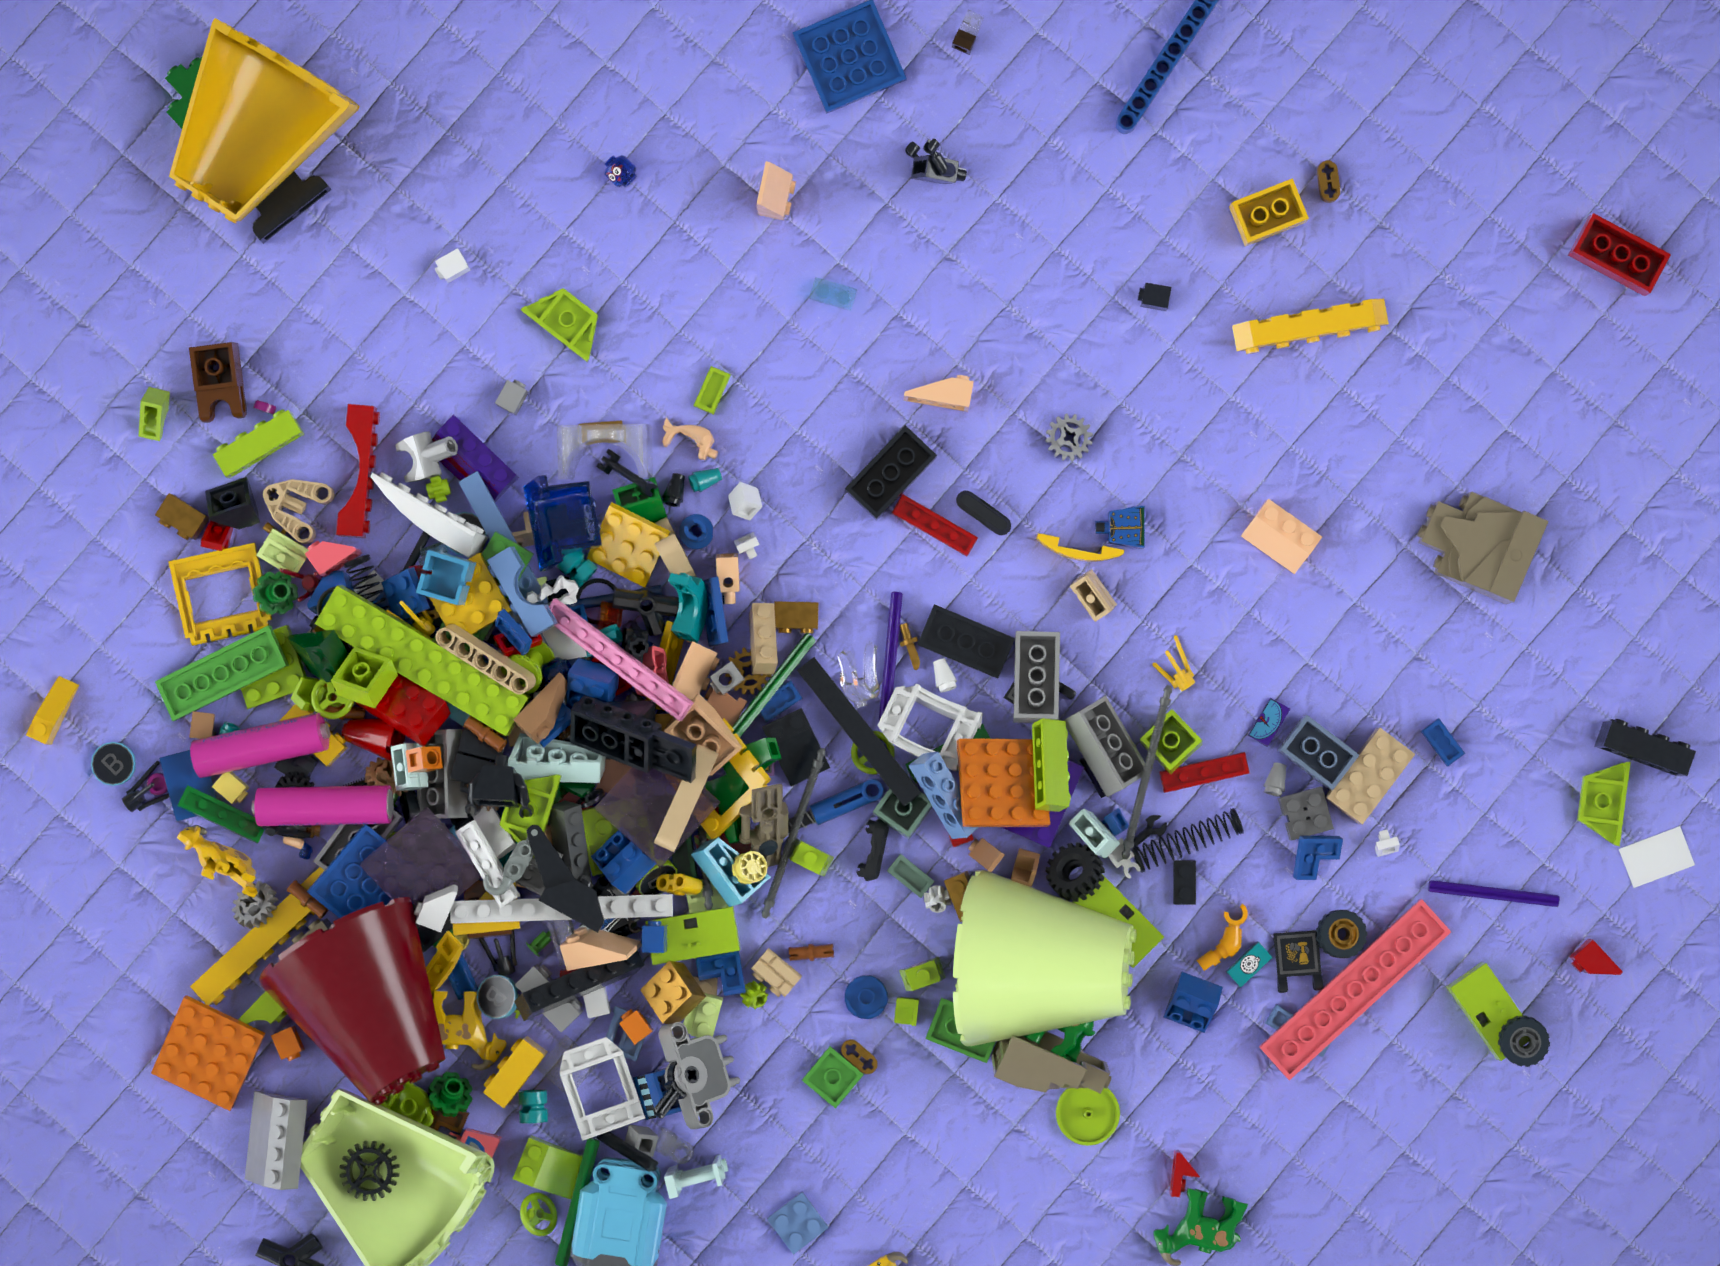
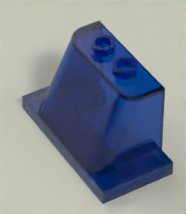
M542 475L537 476L523 486L540 572L548 571L563 562L562 555L594 549L602 545L600 537L601 526L595 512L596 501L592 497L589 481L548 486L547 476Z

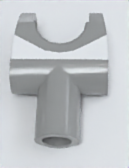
M430 431L407 437L395 445L397 452L407 451L413 459L412 469L404 476L405 483L430 479V477L441 475L438 461L454 456L458 451L457 443L452 437L448 436L433 442Z

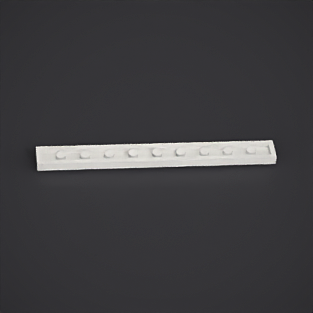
M672 894L598 896L604 919L673 917ZM539 898L515 899L502 908L499 907L496 900L454 901L450 909L451 924L573 920L540 902Z

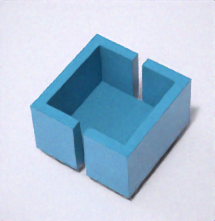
M428 550L423 570H432V574L421 573L416 593L455 605H465L470 586L466 585V582H471L477 562L436 550Z

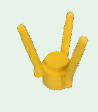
M404 601L399 602L414 620V628L428 636L435 631L436 627L432 624L434 620L426 610L422 612L424 617L418 618ZM386 610V611L389 612L390 614H392V615L396 616L397 618L401 619V618L398 617L397 615L393 614L391 611Z
M1175 635L1174 640L1185 669H1180L1168 650L1165 651V654L1177 672L1173 675L1175 679L1157 663L1153 662L1152 665L1172 684L1174 689L1178 687L1182 692L1195 683L1192 678L1195 675L1190 669L1178 636Z

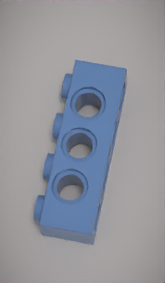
M939 752L923 753L909 765L913 775L952 839L967 838L979 828L963 827L960 788Z

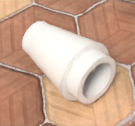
M946 659L934 661L936 688H939L941 693L955 689L957 687V680Z

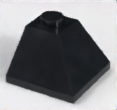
M247 477L205 491L210 521L236 529L251 527L254 524L260 523L258 508Z

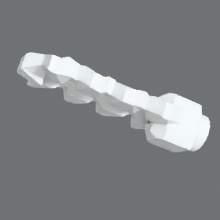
M560 575L553 587L545 583L541 586V593L539 595L533 591L528 592L526 600L534 604L544 600L553 593H557L560 589L566 588L568 593L558 600L563 604H573L577 602L576 595L579 588L575 580H566L563 575ZM513 611L509 613L516 622L523 623L519 615L516 616Z

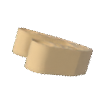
M294 479L267 486L263 491V498L272 518L298 542L303 544L313 542L316 537L315 529L300 519L283 512L282 508L285 507L302 515L307 503L290 496L291 491L309 500L312 499L326 505L334 500V490L327 484ZM326 488L329 493L328 497L323 500L319 499V491ZM275 490H277L276 493L279 497L275 499L270 496V493H275ZM303 528H308L310 532L309 537L306 539L300 538V531Z
M665 517L655 522V524L671 531L668 537L655 543L669 573L678 575L686 573L697 577L668 518Z

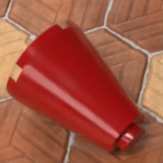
M379 718L349 720L342 728V736H344L345 741L389 761H392L391 747L404 744L405 735Z

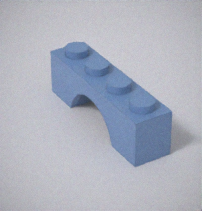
M508 547L487 560L490 564L488 566L490 573L494 578L497 576L501 583L499 588L505 597H509L512 603L510 608L516 616H520L523 622L521 625L527 635L530 634L531 637H536L558 624L548 604H533L522 596L518 580L525 564L515 547Z

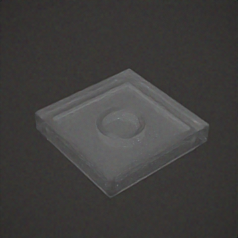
M567 1035L562 1038L536 1068L564 1094H566L559 1074L563 1054L565 1051L579 1047ZM598 1064L571 1073L576 1089Z

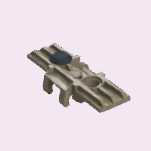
M782 784L752 789L751 804L743 806L739 810V815L741 816L739 841L742 844H751V851L762 854L766 859L767 867L780 863L783 839L788 836L789 812L787 804L782 802ZM750 818H752L754 823L760 822V825H756L753 830H750Z

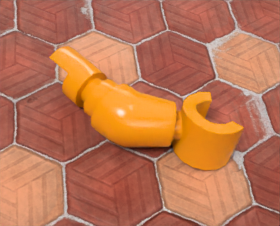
M1243 903L1240 906L1243 916L1239 920H1232L1229 917V912H1224L1225 920L1229 923V926L1225 927L1223 937L1219 940L1220 943L1215 946L1216 949L1214 951L1211 949L1196 960L1204 971L1212 965H1218L1222 958L1225 960L1229 956L1233 957L1241 948L1242 929H1239V927L1248 917V910Z

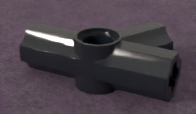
M615 588L612 608L639 612L649 636H656L662 634L665 629L662 615L677 616L679 597L654 594L650 590L639 592ZM643 600L652 601L648 606L641 604Z
M629 620L628 623L622 625V646L625 651L642 663L643 654L648 653L649 649L647 642L648 631L642 630L636 621Z
M312 1232L291 1248L263 1238L255 1255L277 1266H290L284 1260L288 1254L293 1255L296 1259L295 1264L292 1266L325 1265L310 1258L323 1248L318 1238Z

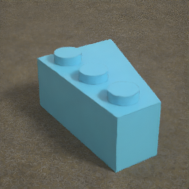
M718 837L704 842L691 854L729 907L742 904L771 878L766 874L758 882L751 884L738 882L736 876H733L732 864H734L735 858L739 853Z

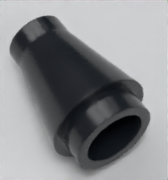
M672 474V478L662 495L664 504L680 507L684 496V475Z

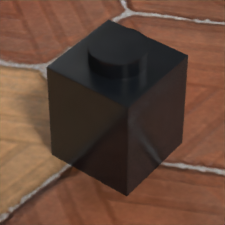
M1145 283L1144 288H1139L1137 300L1141 301L1140 307L1167 311L1172 287Z

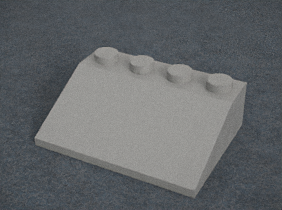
M254 1091L245 1170L246 1180L263 1187L278 1190L298 1189L308 1100Z

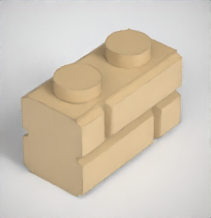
M1092 569L1077 578L1070 585V588L1077 594V598L1094 622L1110 613L1117 605Z
M770 948L764 952L751 968L754 971L752 975L761 983L764 980L771 985L769 990L778 997L781 994L785 997L802 977L800 973Z

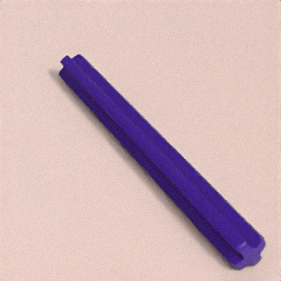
M895 591L891 593L879 721L894 689L903 597L901 592Z
M1430 880L1428 884V891L1434 893L1558 907L1560 901L1558 895L1434 880Z

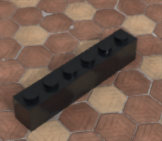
M637 950L627 960L580 968L523 992L514 1002L523 1021H526L634 975L645 964Z

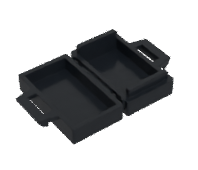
M464 728L458 747L459 753L456 754L450 780L461 782L460 791L468 793V788L464 787V785L469 784L477 772L481 771L483 765H494L495 756L503 755L504 748L501 752H497L486 742L479 741L478 736ZM499 735L504 740H507L506 736Z

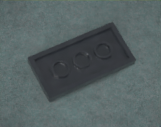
M934 604L917 645L998 679L1015 638Z

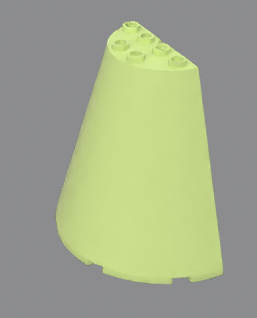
M987 870L975 871V876H971L966 887L960 911H963V917H961L962 924L957 926L953 964V978H957V984H955L956 992H953L954 1016L957 1032L962 1034L960 1041L963 1045L975 1046L1010 1039L1012 1036L1019 1037L1126 1015V1010H1129L1131 1005L1128 987H1132L1133 981L1132 974H1129V965L1134 964V951H1131L1132 942L1135 943L1136 929H1133V925Z
M337 1089L331 1096L332 1101L320 1114L321 1123H316L310 1129L308 1139L303 1142L300 1168L365 1266H429L450 1244L449 1240L451 1239L450 1235L454 1231L460 1232L481 1203L487 1192L484 1189V1184L486 1181L491 1182L495 1167L493 1158L479 1149L388 1108L370 1103L368 1099L350 1091ZM364 1141H368L369 1147H371L372 1141H377L376 1148H379L384 1143L383 1151L386 1152V1150L391 1148L392 1152L388 1156L390 1158L395 1155L397 1156V1159L392 1161V1164H400L399 1168L393 1169V1172L400 1173L399 1177H392L397 1182V1185L389 1184L392 1189L390 1193L383 1189L385 1193L384 1198H380L378 1193H376L377 1199L375 1201H372L370 1194L367 1201H363V1193L356 1199L354 1196L357 1191L354 1189L353 1192L348 1193L347 1190L351 1185H342L344 1181H347V1177L340 1178V1174L346 1172V1170L340 1169V1165H347V1162L342 1160L343 1156L351 1158L347 1152L348 1149H353L357 1152L354 1145L359 1143L363 1149ZM374 1153L359 1155L368 1162H374L379 1157ZM354 1161L352 1173L356 1180L361 1171ZM385 1162L379 1167V1173L384 1181L387 1177ZM377 1163L373 1166H370L369 1168L368 1165H366L367 1171L366 1174L362 1177V1179L370 1174L374 1176L372 1171L374 1170V1167L377 1165ZM369 1179L360 1185L367 1189L380 1187Z

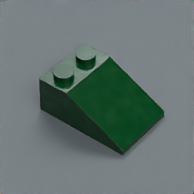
M334 630L294 634L287 637L307 670L326 683L331 682V679L349 655V652Z

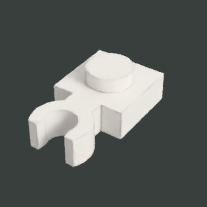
M1120 838L1118 840L1120 844L1112 851L1108 858L1116 868L1122 865L1124 867V875L1130 879L1131 876L1128 873L1130 867H1135L1138 872L1141 870L1138 864L1130 861L1135 856L1131 850L1127 860L1122 858L1124 840Z

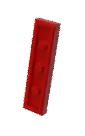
M904 494L901 495L892 511V514L966 557L978 539L975 535Z
M1245 752L1181 766L1172 774H1169L1166 770L1159 771L1164 793L1250 774Z

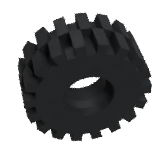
M1076 842L1075 846L1072 843H1068V848L1061 846L1059 853L1055 851L1052 854L1054 859L1048 860L1047 863L1050 867H1046L1045 872L1048 874L1046 875L1048 884L1061 898L1067 901L1072 899L1074 902H1079V898L1086 900V895L1088 894L1093 896L1095 888L1099 890L1101 887L1099 881H1104V876L1101 873H1105V868L1102 866L1104 864L1087 845L1084 844L1083 846L1081 843ZM1077 867H1083L1079 877L1072 880L1069 879L1072 870Z

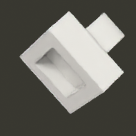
M754 532L734 540L739 554L746 551L749 559L757 557L754 547L760 544Z
M1388 830L1379 831V841L1375 845L1377 857L1398 852L1400 847L1398 837L1390 838Z

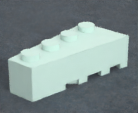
M520 733L508 759V766L514 767L516 772L521 774L523 780L562 775L560 782L600 783L605 771L606 757L571 744V742L555 739L543 748L540 743L537 744L526 734Z

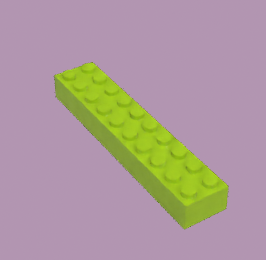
M343 585L335 587L315 622L316 625L324 630H334L341 640L353 647L355 646L390 658L397 673L504 736L510 735L516 725L513 719L527 706L532 697L526 693L516 694L441 647L435 639Z

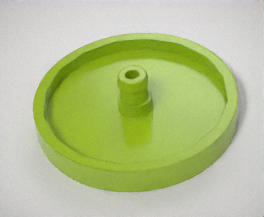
M1066 1088L1058 1099L1056 1105L1057 1124L1062 1133L1074 1143L1086 1146L1102 1143L1115 1132L1119 1123V1104L1115 1095L1108 1088H1103L1101 1094L1089 1088Z

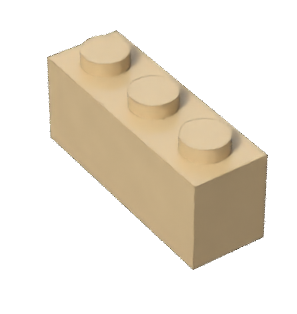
M752 603L749 612L752 674H774L778 664L774 603Z

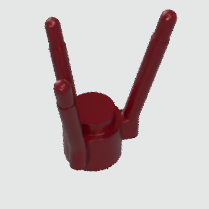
M283 568L279 569L281 573L302 580V587L307 593L300 596L298 602L311 597L322 579V576L317 572L305 575Z

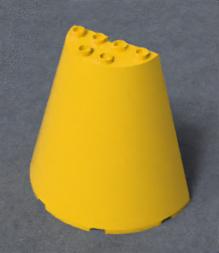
M214 18L169 177L176 181L175 186L184 191L189 189L192 191V197L201 202L208 203L209 208L218 213L225 214L224 217L236 224L237 221H242L353 116L360 106L351 98L343 95L339 90L303 67L294 64L283 55L245 33L239 32L232 26Z

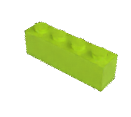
M282 409L273 414V419L266 422L264 420L254 426V430L248 434L243 432L235 437L236 441L231 444L224 443L216 448L217 452L212 455L225 477L230 479L305 434L293 413Z
M1042 718L1032 724L1035 810L1060 812L1069 807L1071 796L1068 785L1070 774L1068 772L1069 752L1067 750L1068 731L1066 729V721Z

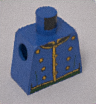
M1145 506L1109 511L1108 521H1095V534H1108V544L1144 549Z

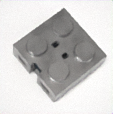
M1322 786L1278 798L1282 816L1286 815L1287 818L1285 827L1290 841L1299 839L1300 836H1310L1334 829Z

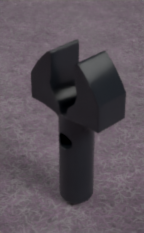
M1149 816L1145 819L1147 827L1134 837V846H1138L1152 834L1163 835L1166 831L1167 822L1161 825L1160 828L1152 829L1154 822L1161 816Z

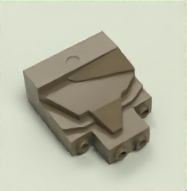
M1472 491L1467 496H1462L1458 506L1461 510L1440 501L1434 505L1431 504L1426 513V517H1429L1426 525L1422 524L1417 536L1420 537L1419 544L1442 553L1441 556L1437 555L1434 561V574L1503 604L1513 603L1549 521L1526 511H1517Z
M1047 1031L1039 1044L1033 1043L1023 1036H1012L1010 1039L997 1041L991 1054L994 1077L1016 1087L1047 1092L1048 1089L1089 1088L1101 1094L1103 1088L1107 1089L1111 1081L1107 1062L1084 1053L1082 1046L1076 1063L1051 1052L1052 1048L1060 1045L1064 1039Z

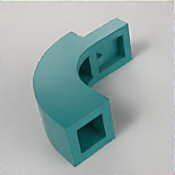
M671 573L668 582L676 589L679 596L678 613L671 631L679 639L698 643L707 615L708 599L705 584L701 578L693 577L686 573H680L679 575Z

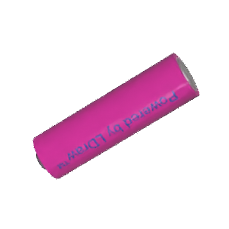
M314 713L193 740L190 746L191 760L198 777L205 778L322 752L329 748L330 728L320 713Z
M390 785L257 788L255 800L252 801V814L255 815L258 826L391 824L394 808L393 793Z

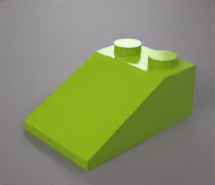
M531 1135L528 1138L512 1179L533 1188L571 1199L583 1155Z

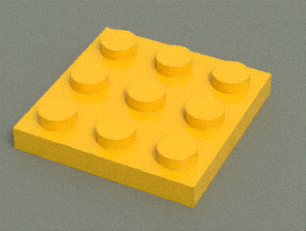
M611 502L586 559L642 587H646L660 557L655 543L668 537L671 531Z
M481 553L468 559L477 563L471 582H466V585L470 586L465 605H455L429 597L445 626L455 624L472 635L495 622L498 612L505 609L508 613L512 611L509 601L502 594L497 580L490 573Z

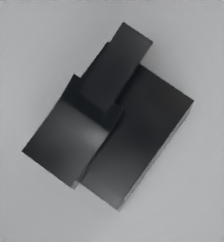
M304 755L277 761L274 768L283 774L290 772V775H292L293 771H296L297 775L304 773L303 777L306 779L307 776L310 777L319 761L310 755Z

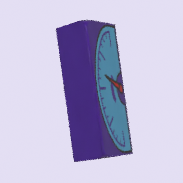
M1270 698L1248 736L1268 747L1289 713L1290 708Z

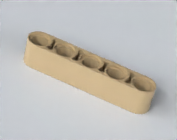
M450 624L436 632V641L441 647L516 694H523L535 686L536 678L534 674L459 626ZM446 631L451 634V640L446 637ZM465 643L470 646V652L465 650ZM483 654L488 657V664L484 662ZM501 666L506 668L507 676L502 673ZM520 678L525 680L526 687L520 684Z
M698 744L696 748V778L692 783L684 780L681 781L654 844L675 852L719 753Z

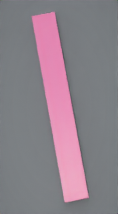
M557 598L552 600L549 608L558 624L554 625L557 629L678 721L684 719L694 702Z

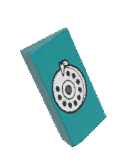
M1257 941L1225 972L1241 988L1273 957Z

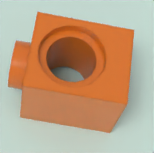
M440 746L418 747L405 751L408 773L430 772L443 768Z
M630 1009L620 1016L623 1020L619 1024L634 1045L653 1032V1028L639 1009L634 1012Z
M295 1025L271 1035L281 1060L287 1058L288 1061L300 1057V1052L305 1050Z

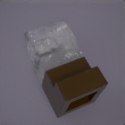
M967 10L952 42V48L970 55L984 19L983 15Z

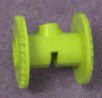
M544 642L539 646L530 648L529 652L524 655L515 654L508 657L530 671L536 678L535 686L525 692L526 694L534 693L540 687L542 678L552 673L556 663L552 649ZM501 666L502 673L507 676L506 668ZM520 678V684L526 687L525 680Z

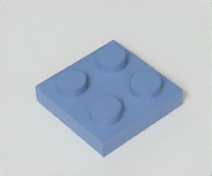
M803 1192L799 1193L767 1218L793 1255L829 1228Z

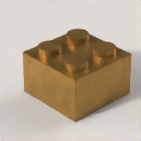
M669 961L640 989L663 1024L681 1022L706 997L685 964Z

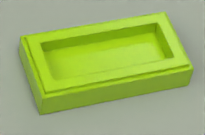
M711 366L693 406L714 415L731 374Z

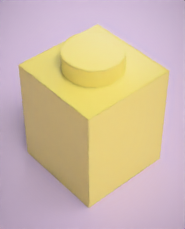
M233 772L223 773L212 786L231 804L241 803L248 796L249 793L246 791L250 788Z

